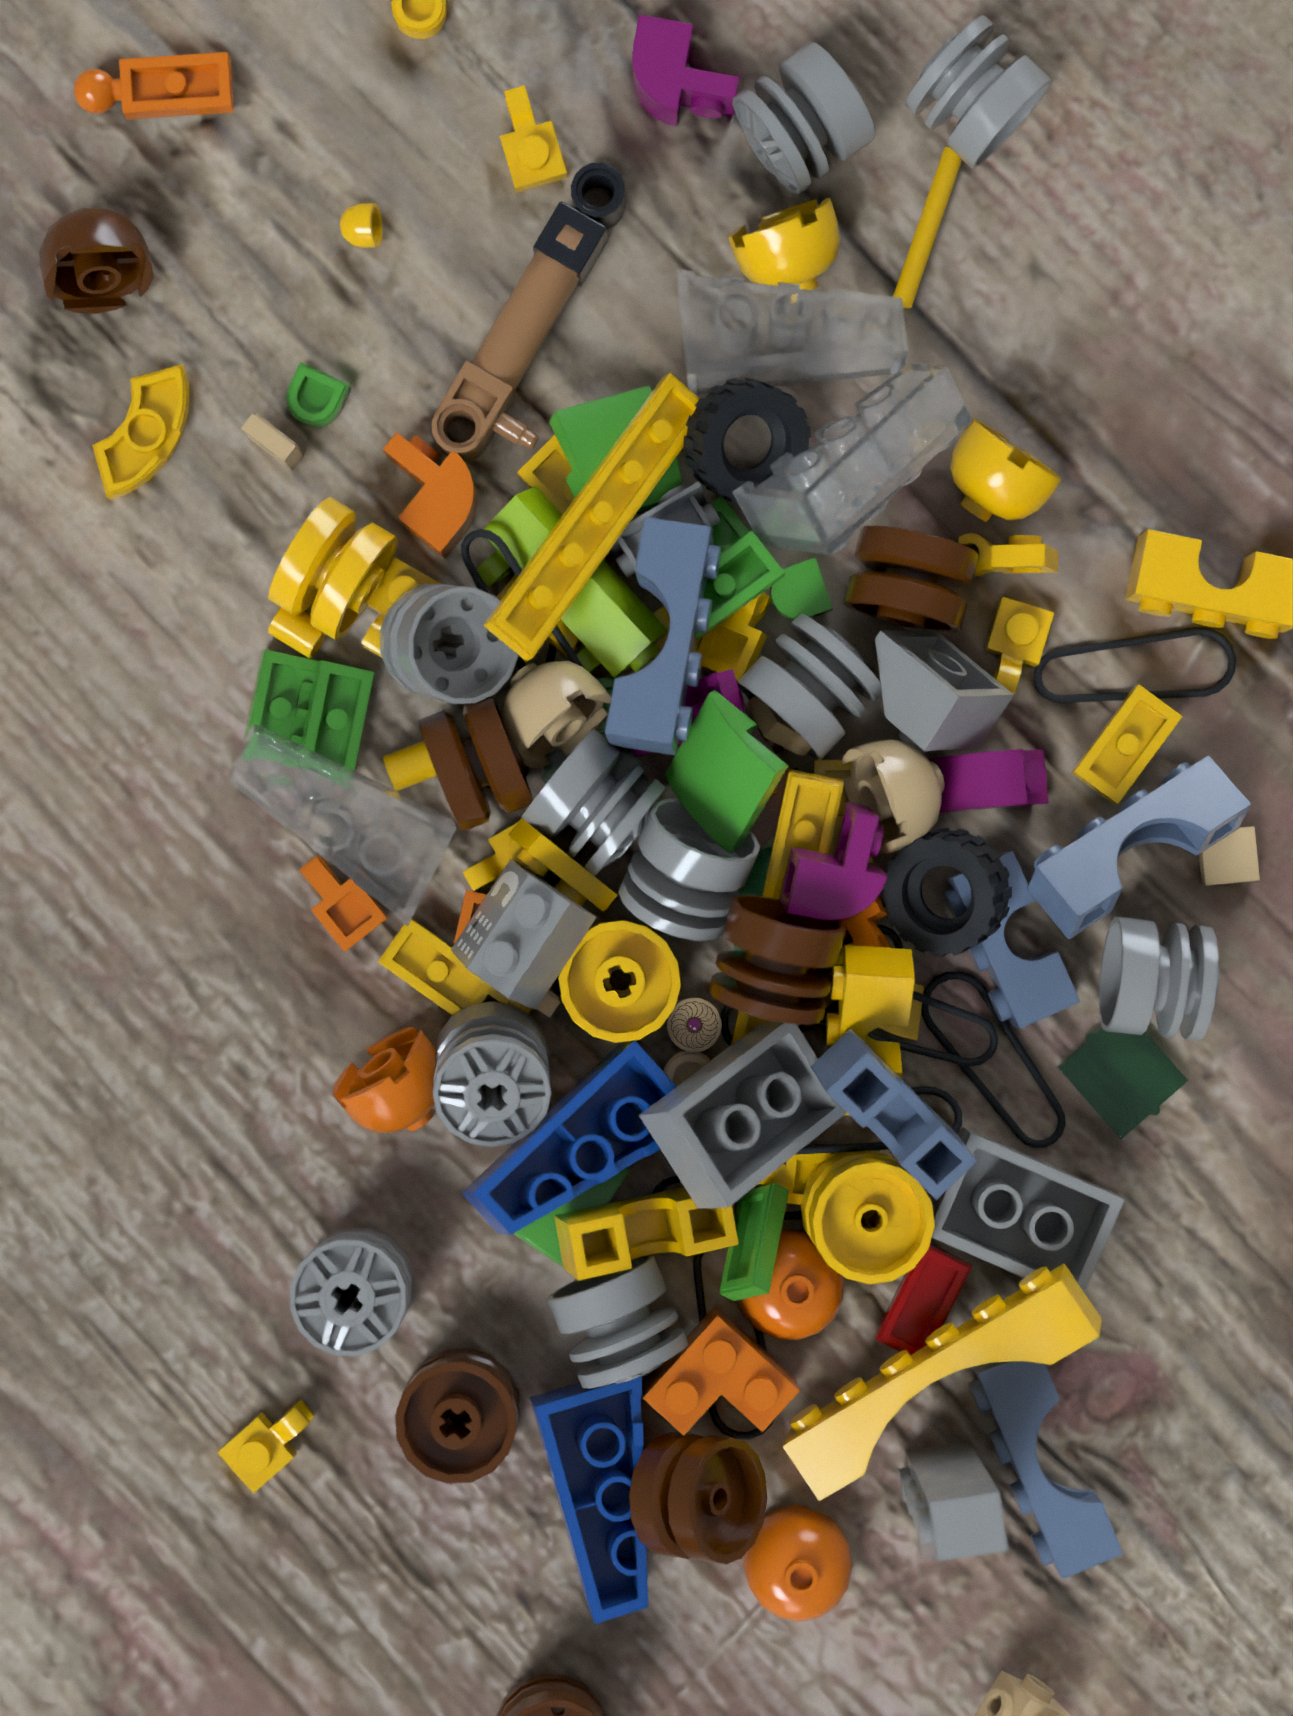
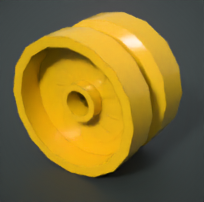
M328 497L309 515L286 550L270 585L268 599L293 615L305 611L312 605L310 614L311 625L338 641L356 623L377 591L396 552L398 538L373 522L355 533L357 525L356 513L335 499Z
M627 920L600 923L588 930L559 974L561 1000L573 1022L591 1036L615 1043L640 1040L659 1029L675 1009L681 987L678 961L666 940L648 926ZM621 969L624 973H629L631 983L628 988L617 990L611 986L610 977L615 970Z
M874 1150L840 1152L821 1163L806 1183L801 1203L803 1228L827 1265L846 1279L869 1285L894 1281L914 1269L928 1251L935 1227L932 1202L923 1186L888 1154ZM875 1210L870 1219L862 1216L866 1211Z

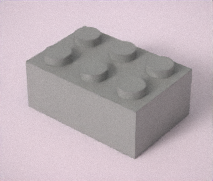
M767 1021L758 1024L639 1115L698 1209L730 1207L847 1113L825 1091L810 1068L818 1058L797 1024L778 1021Z
M963 1127L959 1137L976 1158L977 1162L937 1200L932 1197L931 1202L935 1224L932 1238L1024 1278L1041 1267L1046 1266L1049 1271H1052L1065 1263L1085 1293L1125 1199L1110 1190Z

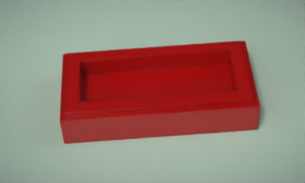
M930 1244L928 1251L915 1268L904 1274L874 1335L875 1340L899 1352L907 1350L910 1355L927 1346L926 1338L944 1325L973 1266L969 1262Z

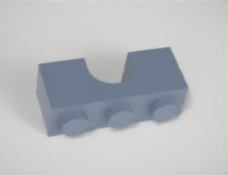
M1007 851L1001 853L999 859L1004 867L1007 866L1010 875L1008 883L1009 887H1012V897L1008 901V907H1010L1008 915L1001 920L1000 924L1002 926L996 933L972 949H968V952L977 970L981 972L987 969L995 989L988 992V995L1000 1021L1003 1022L1009 1019L1013 1027L1021 1029L1080 1003V999L1058 951L1049 950L1030 959H1021L1010 951L1005 942L1004 929L1010 915L1017 909L1035 902L1034 897L1027 890L1028 883L1014 852ZM961 872L946 878L951 889L943 892L946 903L954 918L964 914L971 901L970 885Z
M852 1029L847 1031L810 1066L825 1091L863 1128L867 1125L889 1148L900 1165L936 1200L977 1162L961 1138Z

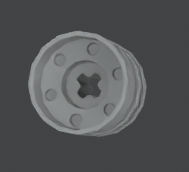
M984 15L970 23L959 34L953 35L934 54L922 70L918 82L905 103L909 110L919 115L937 100L925 121V125L933 130L954 116L959 122L952 130L946 145L972 169H976L985 162L1012 135L1041 101L1053 82L1026 55L1017 59L1004 70L999 63L1005 56L1011 40L1004 34L993 40L985 49H982L995 28V25Z
M808 42L780 63L779 72L786 91L769 77L762 76L755 82L756 94L744 89L734 96L732 101L744 135L757 158L769 172L774 174L783 186L796 195L801 194L810 187L811 179L809 173L818 179L827 175L829 167L822 147L837 159L846 161L872 142L876 136L874 123L855 86L833 57L814 42Z
M422 584L404 592L387 610L380 629V654L388 673L404 689L423 697L438 699L447 703H477L494 695L511 677L518 658L516 652L483 626L500 601L494 595L475 587L449 584ZM441 633H445L447 642L441 643L439 650H434L433 641L440 639Z
M801 613L791 622L790 626L804 643V646L789 636L781 634L775 642L789 662L784 667H781L774 661L761 656L737 681V685L749 700L756 695L774 710L810 745L811 749L808 753L818 760H822L846 734L832 711L838 706L855 717H861L866 712V709L851 690L854 689L867 699L876 701L882 694L881 682L870 670L863 656L849 642L834 630L821 626L812 618Z
M594 729L584 737L521 817L549 840L557 836L568 825L573 827L577 833L567 851V855L574 859L588 840L598 847V851L584 867L593 876L625 853L644 829L653 804L658 802L660 795L666 788L655 779L640 798L629 790L644 772V769L639 765L631 769L619 781L610 773L621 751L617 747L610 745L608 740Z
M664 799L654 803L638 841L640 850L634 853L619 889L622 903L635 917L654 929L674 937L694 941L714 940L723 935L731 899L735 896H740L737 889L744 887L760 849L757 838L750 831L742 846L729 854L700 827L679 799Z
M1115 916L1110 923L1106 935L1101 961L1099 1016L1102 1029L1107 1032L1142 1035L1147 1030L1153 1011H1155L1156 1023L1161 1036L1173 1038L1178 1030H1180L1181 1037L1184 1039L1200 1041L1206 1035L1210 1025L1218 993V947L1214 929L1210 926L1194 925L1188 933L1186 925L1172 922L1160 946L1159 934L1154 921Z
M493 1001L470 1005L451 1016L439 1032L435 1047L437 1063L433 1077V1098L437 1115L451 1133L471 1144L488 1147L515 1143L532 1133L546 1116L551 1097L549 1053L542 1029L532 1016L518 1007Z
M349 1227L328 1235L300 1263L290 1285V1310L298 1330L314 1347L334 1356H360L380 1348L398 1330L414 1297L415 1273L407 1253L391 1236L372 1228ZM352 1283L360 1289L357 1295L359 1301L355 1300L350 1306H347L340 1301L344 1293L342 1289H347Z
M654 1254L632 1260V1269L579 1281L576 1279L548 1296L547 1301L561 1334L583 1331L588 1333L586 1338L569 1351L572 1362L580 1363L591 1360L581 1367L577 1373L582 1388L591 1389L612 1383H623L643 1376L660 1367L665 1361L677 1355L689 1345L683 1328L664 1330L678 1320L675 1308L666 1307L649 1310L648 1308L650 1303L667 1291Z

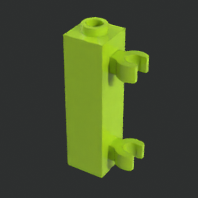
M534 486L516 494L486 525L484 530L492 531L501 537L523 570L562 517V514L539 488ZM489 540L490 543L497 550L477 568L481 579L489 588L498 580L500 582L503 581L513 571L500 549L491 540ZM602 560L561 618L565 625L586 646L577 654V657L585 670L591 675L601 665L614 678L630 667L635 672L644 669L660 654L661 650L655 644L668 632V629L604 560Z

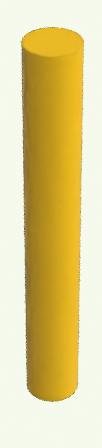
M944 147L891 300L894 304L904 308H912L962 163V159L950 147Z

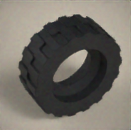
M752 378L726 380V384L721 386L715 385L709 390L710 393L707 396L700 398L695 404L696 409L693 415L688 417L686 426H688L687 435L684 436L683 444L687 450V456H685L687 465L693 469L695 479L707 486V490L730 502L739 505L742 502L749 506H759V503L764 501L770 503L778 499L777 496L781 493H787L793 487L792 484L796 478L801 477L805 470L803 466L806 458H809L811 451L809 447L811 429L807 426L805 420L808 417L804 409L797 406V400L792 395L783 392L780 388ZM746 415H756L761 417L770 429V449L759 464L751 468H737L729 462L724 452L726 432L730 425L738 418Z
M942 828L932 833L929 832L925 836L913 841V844L898 850L899 854L891 858L886 866L888 871L882 902L883 907H886L889 914L887 918L891 926L896 927L900 933L899 936L905 942L909 941L915 945V949L923 953L928 951L934 953L933 956L942 957L949 953H953V956L964 953L996 933L1002 926L1000 924L1001 920L1008 915L1010 909L1008 901L1012 897V887H1009L1008 883L1010 875L1007 866H1003L999 859L1001 857L996 849L992 850L986 844L987 841L979 835L975 837L968 834L969 831L959 828L951 831L949 828ZM941 865L950 866L959 870L966 877L971 888V901L968 909L957 918H943L933 913L926 905L922 895V883L927 872L933 867Z

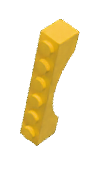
M1065 1263L1052 1271H1049L1046 1266L1033 1271L1020 1281L1018 1285L1021 1289L1004 1300L999 1294L988 1298L972 1311L974 1318L957 1328L953 1322L943 1325L926 1338L927 1346L912 1355L907 1350L898 1352L880 1366L879 1369L882 1373L867 1382L858 1377L841 1387L834 1394L836 1400L822 1409L813 1404L796 1414L789 1422L791 1428L782 1447L817 1499L821 1501L865 1475L874 1447L888 1422L908 1400L931 1383L959 1370L991 1362L1026 1361L1052 1365L1100 1337L1102 1318Z

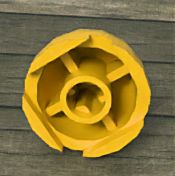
M825 198L819 206L817 200H811L759 218L761 223L758 224L760 229L758 231L748 233L746 226L743 225L728 234L734 257L742 273L754 285L764 289L775 290L785 288L788 297L809 292L819 286L816 277L832 266L838 256L840 244L837 217L830 198Z
M973 419L968 428L964 430L952 452L950 470L953 482L966 495L960 505L985 522H988L992 514L1006 520L1026 518L1038 511L1051 498L1062 481L1061 477L1024 449L1022 451L1007 441L1005 436L977 419Z

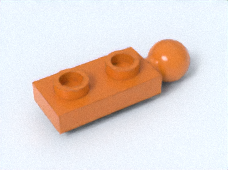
M228 52L119 59L120 78L113 79L111 75L100 69H89L82 72L74 84V96L77 103L82 109L93 114L107 112L114 106L116 101H122V113L127 120L235 113L232 66Z

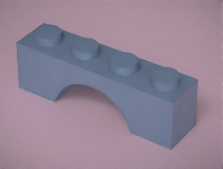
M644 517L635 573L639 586L655 595L667 609L670 615V629L662 651L652 663L634 674L615 678L605 735L610 745L676 756L678 740L687 741L689 738L693 708L685 707L684 705L688 686H698L702 666V653H695L694 649L697 633H707L712 609V600L704 599L707 578L717 579L721 560V546L713 545L710 526Z
M1209 755L1193 766H1190L1187 762L1180 764L1167 774L1162 781V786L1151 793H1148L1145 789L1136 792L1122 804L1118 814L1107 821L1103 817L1094 819L1078 833L1076 841L1065 848H1062L1059 844L1054 845L1036 859L1033 864L1035 871L1027 890L1068 940L1112 912L1122 890L1117 870V859L1127 850L1145 843L1160 842L1181 847L1198 856L1239 829L1251 803Z
M1013 1361L991 1362L972 1367L977 1379L968 1382L969 1388L980 1413L982 1414L990 1410L998 1430L989 1433V1436L1001 1464L1011 1461L1018 1481L1011 1483L1010 1488L1022 1515L1031 1512L1033 1514L1039 1532L1030 1536L1042 1565L1047 1566L1053 1563L1060 1577L1064 1579L1123 1555L1104 1505L1093 1490H1080L1061 1486L1049 1479L1040 1468L1036 1451L1038 1431L1047 1413L1060 1401L1046 1364Z

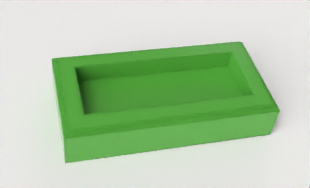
M774 1182L753 1188L738 1199L734 1220L739 1245L728 1247L720 1295L737 1301L770 1292L789 1189Z

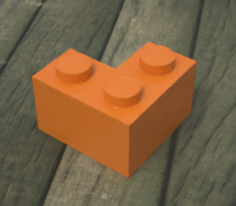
M716 1305L687 1336L689 1345L683 1351L665 1361L643 1385V1399L683 1436L721 1395L763 1432L800 1392L797 1379Z

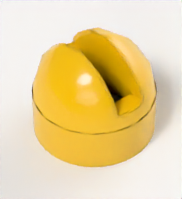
M359 203L348 207L341 215L339 223L342 236L355 247H379L382 241L383 230L378 205L376 203Z

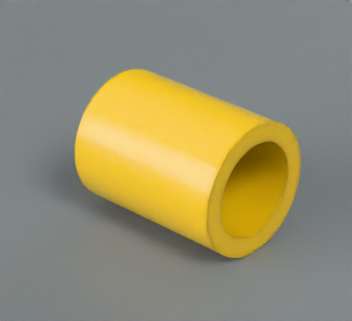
M281 607L268 628V634L309 659L317 653L327 637L326 634L311 625L310 614L303 611L293 615Z
M424 740L383 756L385 767L396 791L437 776Z

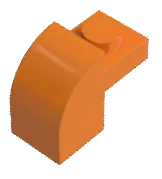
M396 432L383 450L389 460L423 486L399 515L398 519L406 529L442 558L446 559L467 533L474 520L477 509V493L474 481L464 460L454 450L438 466L435 461L440 455L416 435L408 442Z

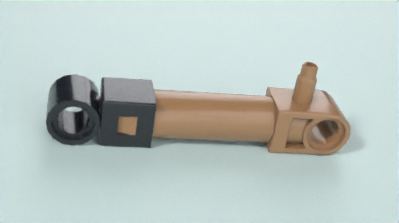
M602 162L590 163L582 167L574 175L571 183L572 206L563 201L558 203L533 246V258L471 363L465 361L447 394L435 411L432 419V433L441 452L446 457L453 452L458 453L464 462L477 459L487 449L495 433L528 449L535 447L539 439L538 434L529 430L527 425L508 415L507 412L516 399L515 389L575 287L583 285L606 246L607 230L614 227L623 217L626 208L625 183L621 174L613 166ZM602 187L609 190L613 198L603 207H594L584 200V196L590 189ZM458 419H466L475 424L474 435L464 443L452 442L446 435L450 424Z

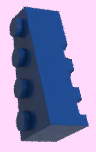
M635 1040L618 1044L547 1111L546 1116L532 1133L513 1143L462 1194L498 1234L511 1235L573 1200L574 1197L591 1187L617 1175L619 1171L640 1159L659 1151L658 1144L639 1115L677 1086Z
M642 1376L623 1383H612L591 1389L582 1388L581 1383L578 1382L530 1397L585 1600L594 1624L648 1608L647 1548L639 1540L631 1521L629 1500L633 1471L642 1454V1446H644L643 1422L641 1418Z

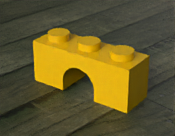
M1151 529L1138 536L1125 600L1139 603L1138 611L1162 617H1170L1172 610L1193 614V623L1215 628H1223L1225 621L1246 625V634L1269 639H1277L1279 632L1284 633L1293 629V559L1256 551L1243 558L1240 576L1236 585L1232 589H1220L1210 585L1200 572L1199 554L1202 540Z
M845 945L843 965L832 967L831 972L832 986L830 999L838 1000L837 1013H827L825 1027V1046H833L847 1031L852 1029L901 1079L900 1042L878 1041L870 1038L867 1034L875 1028L886 1025L909 1026L915 982L912 949Z
M685 1187L554 1215L563 1269L578 1281L632 1269V1260L651 1254L676 1252L684 1256H690L739 1245L732 1205L724 1208L698 1209Z

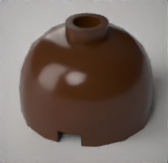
M81 208L59 218L48 228L39 251L40 268L47 297L52 302L53 296L63 300L64 309L75 313L96 314L126 306L125 300L121 298L122 296L131 294L138 288L139 296L141 297L148 291L154 278L148 247L143 235L124 215L108 209Z

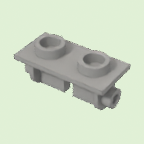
M699 481L688 488L685 485H681L671 489L660 498L659 505L641 516L638 513L634 515L610 549L613 558H616L626 578L635 573L644 517L710 526L712 533L714 532L712 527L721 521L711 503L707 504Z

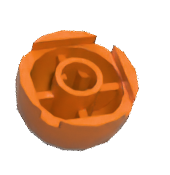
M407 1027L391 1033L366 1049L368 1054L374 1057L359 1070L351 1062L335 1082L332 1094L347 1114L361 1127L378 1133H395L406 1128L408 1131H415L427 1124L435 1114L433 1109L435 1106L433 1077L437 1063L436 1049L421 1029L418 1033L414 1027Z
M781 1229L770 1292L737 1300L740 1311L757 1330L775 1339L801 1340L818 1334L834 1320L843 1301L844 1277L827 1265L806 1232L802 1230Z
M801 1505L777 1508L767 1514L755 1544L743 1556L748 1587L760 1605L779 1618L798 1622L820 1618L838 1605L848 1590L853 1566L847 1537L836 1521L826 1514L823 1515L818 1511L809 1510L807 1506Z

